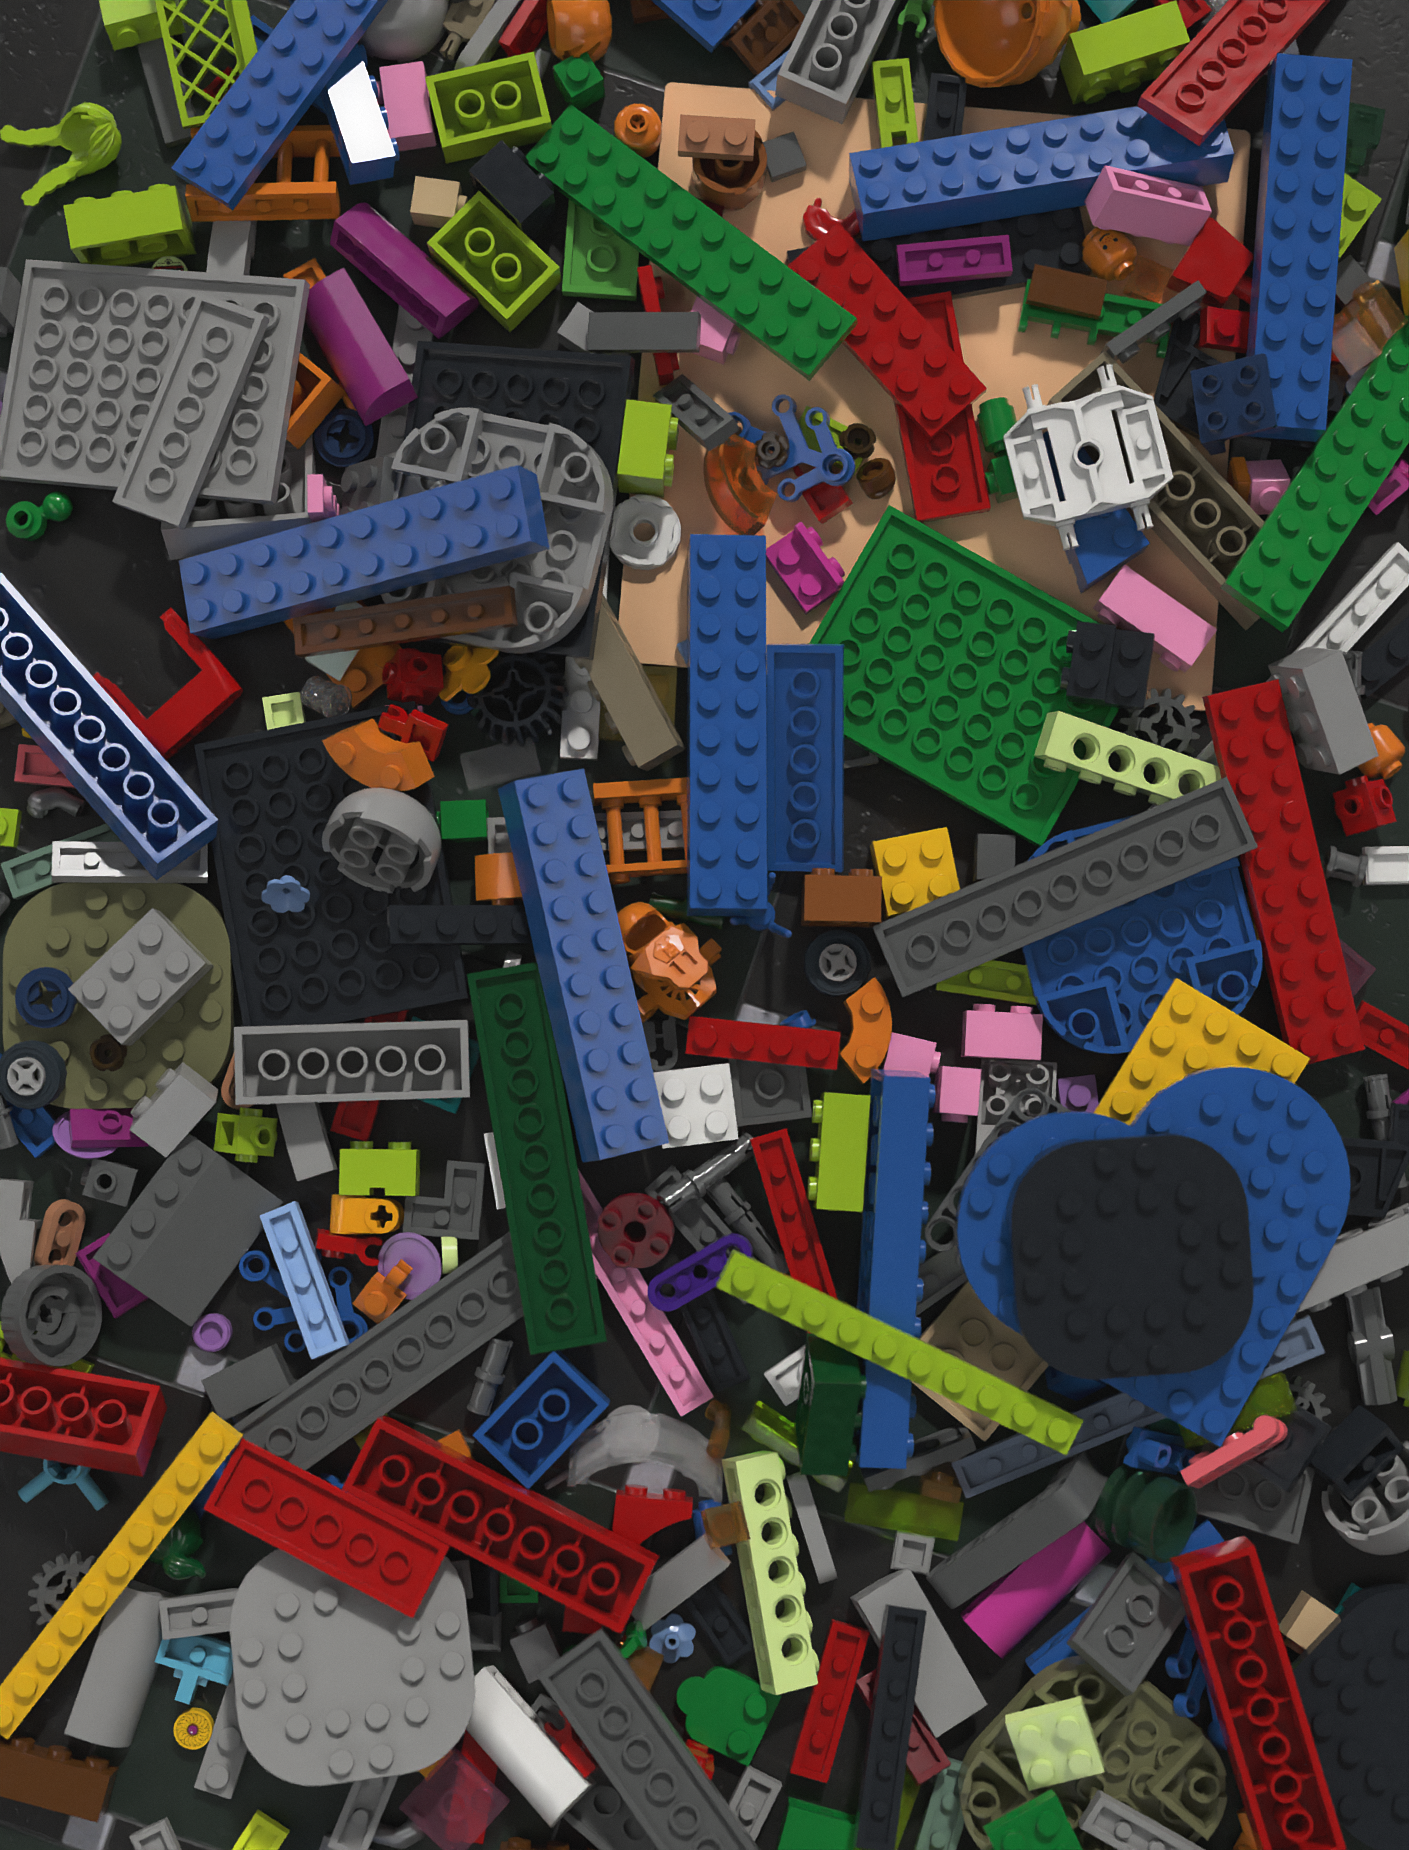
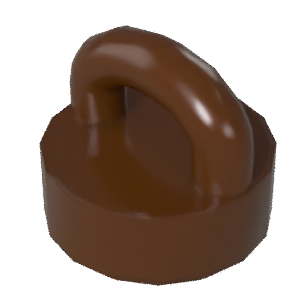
M875 458L866 462L856 474L862 490L870 499L884 497L893 489L896 482L895 470L891 462L885 458Z

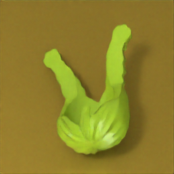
M84 102L73 107L58 125L50 128H33L23 131L17 130L11 125H5L0 130V138L7 144L23 145L29 148L34 146L54 147L61 145L63 148L73 152L66 164L60 165L58 168L45 174L32 189L25 191L21 195L24 205L38 206L46 194H51L56 188H61L67 182L74 181L76 177L91 174L106 167L117 157L122 145L121 134L116 127L117 124L113 115L107 109L94 103Z

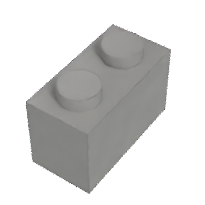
M184 1062L175 1071L171 1068L167 1069L155 1085L158 1090L150 1099L143 1096L130 1113L134 1116L130 1130L164 1157H167L217 1100L218 1089Z

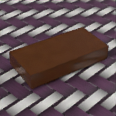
M1035 264L1025 304L1098 320L1101 315L1108 280Z

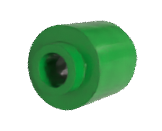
M993 398L979 405L980 413L977 415L985 451L994 453L996 457L1007 455L1003 436L1017 423L1014 407L1009 405L1007 398Z

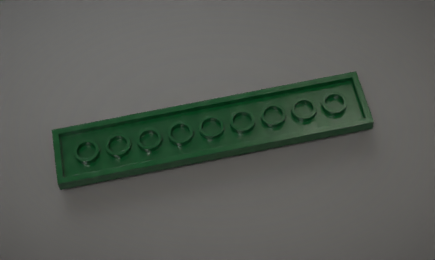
M534 962L467 974L530 1355L606 1342L607 1337L562 1071L538 964Z

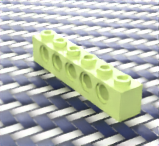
M1060 711L1047 713L1034 757L1045 760L1043 766L1059 772H1066L1067 768L1080 772L1079 779L1094 784H1101L1102 780L1115 784L1113 790L1125 795L1135 796L1136 792L1149 796L1148 802L1156 806L1183 796L1178 787L1182 776H1185L1190 783L1188 793L1222 779L1219 766ZM1078 739L1086 746V755L1082 760L1077 758L1073 751L1074 744ZM1113 751L1121 759V766L1116 772L1110 768L1108 762L1109 756ZM1147 764L1152 765L1156 773L1155 779L1151 784L1145 780L1143 774Z
M765 1450L722 1459L761 1690L779 1695L818 1684L816 1672L819 1671V1660L811 1645L812 1620L804 1605L803 1595L806 1592V1586L802 1574L798 1571L796 1557L799 1555V1546L796 1537L792 1534L789 1520L792 1517V1506L784 1491L783 1480L786 1475L784 1463L778 1457V1452ZM762 1484L765 1491L764 1497L757 1503L755 1490ZM768 1522L771 1526V1535L764 1541L761 1532L763 1526ZM776 1561L778 1572L773 1579H770L768 1569L771 1563ZM780 1600H783L784 1612L777 1618L775 1607ZM789 1638L791 1650L786 1656H783L782 1645Z

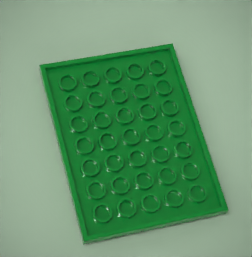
M890 505L887 507L809 643L844 644V738L1038 848L1044 844L1080 780L1078 778L1080 772L1069 768L1066 769V772L1055 771L1043 766L1045 760L1034 757L1047 713L1060 711L1109 728L1119 710L1116 707L1068 702L1067 690L1060 689L1063 667L1070 668L1072 653H1066L1069 630L1076 631L1078 621L1100 624L1099 622ZM1078 739L1074 744L1073 751L1080 760L1086 755V746Z

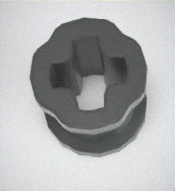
M1330 845L1322 860L1325 879L1334 877L1349 881L1352 886L1359 887L1366 873L1368 856L1365 854L1354 856L1339 852L1336 847Z

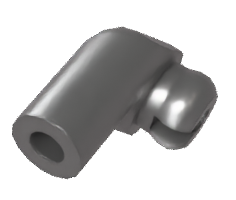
M55 786L33 792L27 800V812L34 818H43L48 813V810L60 808L75 817H79L85 808L86 801Z
M413 1811L408 1815V1821L399 1827L379 1823L372 1842L399 1849L407 1848L424 1838L428 1831L426 1828L428 1818L422 1812Z

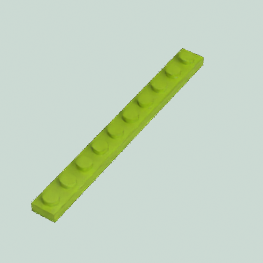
M734 1249L716 1283L717 1288L1064 1455H1067L1084 1421L1081 1417Z

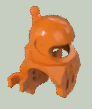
M637 902L629 904L617 913L631 977L644 994L637 1001L642 1023L647 1021L657 1009L661 1010L664 1014L686 1020L716 994L717 988L710 966L721 958L719 952L722 951V948L712 938L699 949L698 937L685 923L675 925L673 922H669L658 910L648 903Z

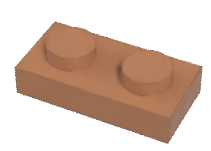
M680 114L678 157L753 161L756 119Z

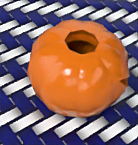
M547 0V26L553 54L563 61L572 55L580 58L581 54L587 52L593 62L606 54L612 38V17L609 1Z

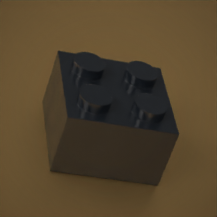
M501 140L469 169L474 195L478 191L482 192L525 235L534 241L557 219L555 206L557 201L553 193L555 188L543 173L539 172L536 175L527 166L529 164L528 159L516 146L510 149Z

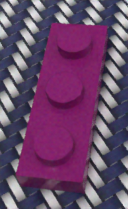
M1009 235L897 245L896 247L899 286L1011 276L1013 272Z

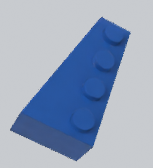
M1046 431L1043 433V438L1059 501L1062 502L1065 501L1049 434ZM1081 447L1077 453L1079 461L1085 465L1095 464L1085 448ZM1123 508L1075 521L1073 526L1079 547L1072 549L1069 535H1067L1070 550H1065L1069 564H1072L1080 593H1083L1124 566V564L1142 554L1150 543L1142 531L1137 530V524L1127 509Z

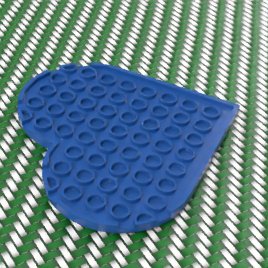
M1214 1067L1186 1075L1166 1089L1160 1090L1143 1106L1130 1126L1119 1120L1096 1113L1082 1111L1054 1112L1026 1120L1025 1123L1001 1135L979 1157L963 1186L956 1213L957 1249L964 1274L979 1300L1004 1325L1020 1335L1022 1334L1016 1323L1012 1306L1014 1293L1009 1224L1006 1223V1211L1009 1195L1015 1180L1035 1159L1034 1157L1050 1146L1071 1139L1079 1138L1085 1140L1175 1133L1207 1144L1219 1152L1234 1168L1241 1180L1247 1198L1254 1297L1250 1319L1241 1338L1222 1358L1199 1370L1178 1374L1100 1379L1221 1447L1335 1244L1344 1224L1350 1199V1170L1342 1139L1328 1114L1303 1089L1280 1076L1247 1067Z

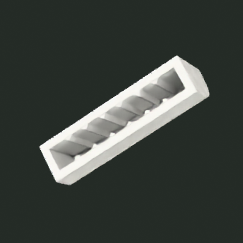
M494 1665L483 1667L474 1676L476 1685L475 1704L466 1730L552 1828L596 1782L591 1776L584 1778L559 1748L561 1746L559 1742L546 1733L543 1726L545 1723Z

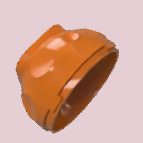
M934 0L933 6H935L934 26L941 52L952 69L966 78L965 83L981 88L1018 85L1035 77L1047 65L1052 64L1062 47L1067 43L1069 34L1077 32L1081 21L1078 0Z

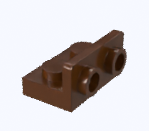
M757 0L754 7L745 17L737 22L721 44L724 47L731 46L753 75H758L795 39L805 16L792 0Z

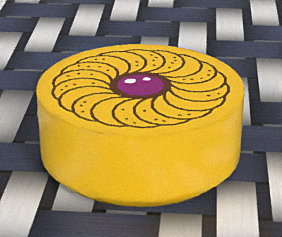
M194 1707L185 1710L174 1724L176 1741L186 1749L194 1750L203 1747L211 1738L214 1720L209 1712L202 1708Z

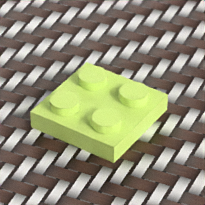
M1081 1696L1005 1715V1724L1029 1791L1105 1772L1104 1763Z

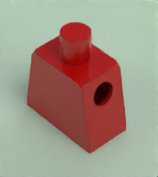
M1209 217L1165 287L1180 293L1199 280L1207 292L1201 303L1211 307L1222 308L1232 293L1250 305L1252 278L1244 273L1254 259V255L1216 220Z

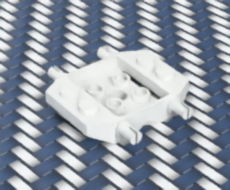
M1112 364L1106 365L1105 369L1104 366L1097 368L1102 390L1075 401L1046 406L1042 404L1038 384L1031 386L1034 400L1032 399L1030 387H1024L1022 391L1024 392L1028 409L1003 436L1023 519L1056 526V529L1059 530L1063 551L1070 550L1067 535H1069L1072 549L1079 547L1073 525L1075 521L1130 507L1133 509L1138 531H1143L1145 526L1146 530L1154 527L1148 505L1150 500L1173 479L1153 396L1117 385ZM1114 410L1133 483H1129L1111 412ZM1046 428L1065 501L1062 502L1059 501L1042 430ZM1086 445L1095 447L1099 452V460L1093 465L1081 463L1077 457L1081 447Z

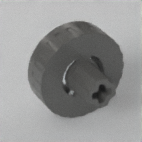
M37 1265L23 1271L21 1275L13 1280L2 1302L1 1328L4 1339L9 1345L10 1350L20 1360L45 1366H66L72 1364L88 1353L100 1331L102 1304L99 1292L91 1278L82 1270L73 1266ZM62 1313H63L62 1323H61V1325H60V1327H59V1330H58L55 1334H53V1335H47V1334H49V1333L54 1332V1331L58 1328V1326H59V1324H60V1322H61V1316H62Z

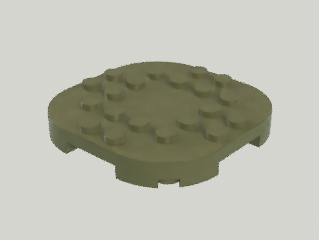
M67 882L40 892L29 900L17 913L5 938L3 948L4 1051L16 1043L29 1040L45 1042L55 1048L65 1062L67 1077L61 1094L50 1104L63 1108H134L143 1096L150 1099L158 1090L155 1085L167 1069L171 1068L175 1071L182 1062L213 1085L226 1070L234 1051L233 964L224 916L205 896L178 883ZM152 908L161 911L214 967L132 1046L126 1045L128 1053L124 1057V1064L120 1069L113 1072L109 1070L100 1071L93 1066L89 1054L93 1041L100 1039L102 1035L111 1033L79 1000L72 1012V1017L57 1027H35L21 1017L16 1007L15 993L19 982L27 973L41 967H52L67 973L68 977L75 983ZM43 987V996L34 1002L33 1005L46 1004L49 1009H52V1000L61 991L49 992L46 987ZM106 1050L105 1055L110 1057L112 1051ZM36 1070L35 1073H34V1074H35V1080H38V1079H37V1070Z
M1081 1656L1062 1659L1037 1673L971 1744L962 1761L958 1778V1795L964 1821L972 1839L981 1850H990L992 1848L983 1826L1050 1789L1056 1794L1083 1850H1118L1080 1829L1078 1823L1098 1789L1193 1843L1201 1836L1208 1840L1214 1833L1224 1814L1227 1802L1225 1768L1216 1747L1206 1731L1194 1719L1179 1717L1174 1711L1173 1701L1146 1678L1142 1679L1133 1694L1125 1696ZM1081 1696L1104 1763L1105 1772L1029 1791L1005 1724V1715Z

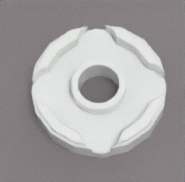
M638 494L615 507L610 547L612 553L621 563L633 569L651 570L663 566L675 555L681 540V524L676 512L667 501L654 495ZM641 523H648L654 528L655 534L648 541H640L633 534L635 527Z

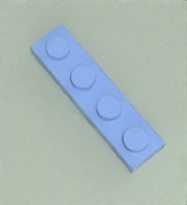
M294 1201L259 1215L311 1360L348 1346L350 1344L299 1202Z

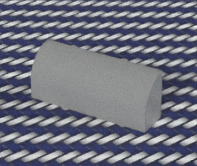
M910 1568L893 1572L850 1597L879 1649L886 1604L927 1611L914 1704L935 1738L987 1705Z
M135 1580L129 1582L106 1612L64 1734L108 1747L119 1748L131 1745L159 1663L155 1662L163 1638L159 1600L160 1598L178 1595Z

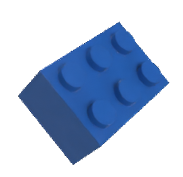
M560 1350L551 1351L481 1424L473 1436L512 1475L529 1489L605 1410L610 1403V1399Z

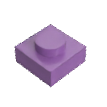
M1095 1074L1056 1079L1058 1103L1071 1112H1094L1098 1105Z

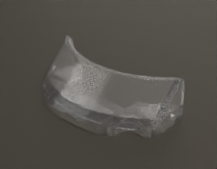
M626 1412L603 1419L583 1432L570 1445L566 1481L568 1487H576V1484L587 1485L590 1475L610 1466L633 1462L654 1463L682 1472L683 1476L694 1480L698 1486L699 1496L712 1497L714 1502H722L723 1458L706 1437L686 1422L661 1413Z

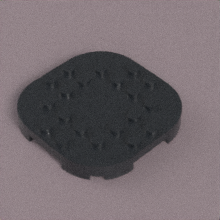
M1175 1133L1085 1140L1078 1138L1057 1143L1041 1151L1034 1157L1035 1159L1025 1168L1022 1174L1018 1175L1011 1189L1006 1211V1223L1009 1224L1014 1293L1012 1306L1015 1320L1022 1336L1046 1363L1070 1376L1091 1380L1192 1372L1209 1366L1222 1358L1235 1346L1250 1319L1254 1298L1247 1198L1241 1180L1231 1164L1219 1152L1203 1142Z
M1382 1582L1365 1587L1348 1597L1341 1604L1345 1609L1290 1665L1337 1820L1354 1837L1374 1849L1409 1850V1582H1405V1584H1385Z

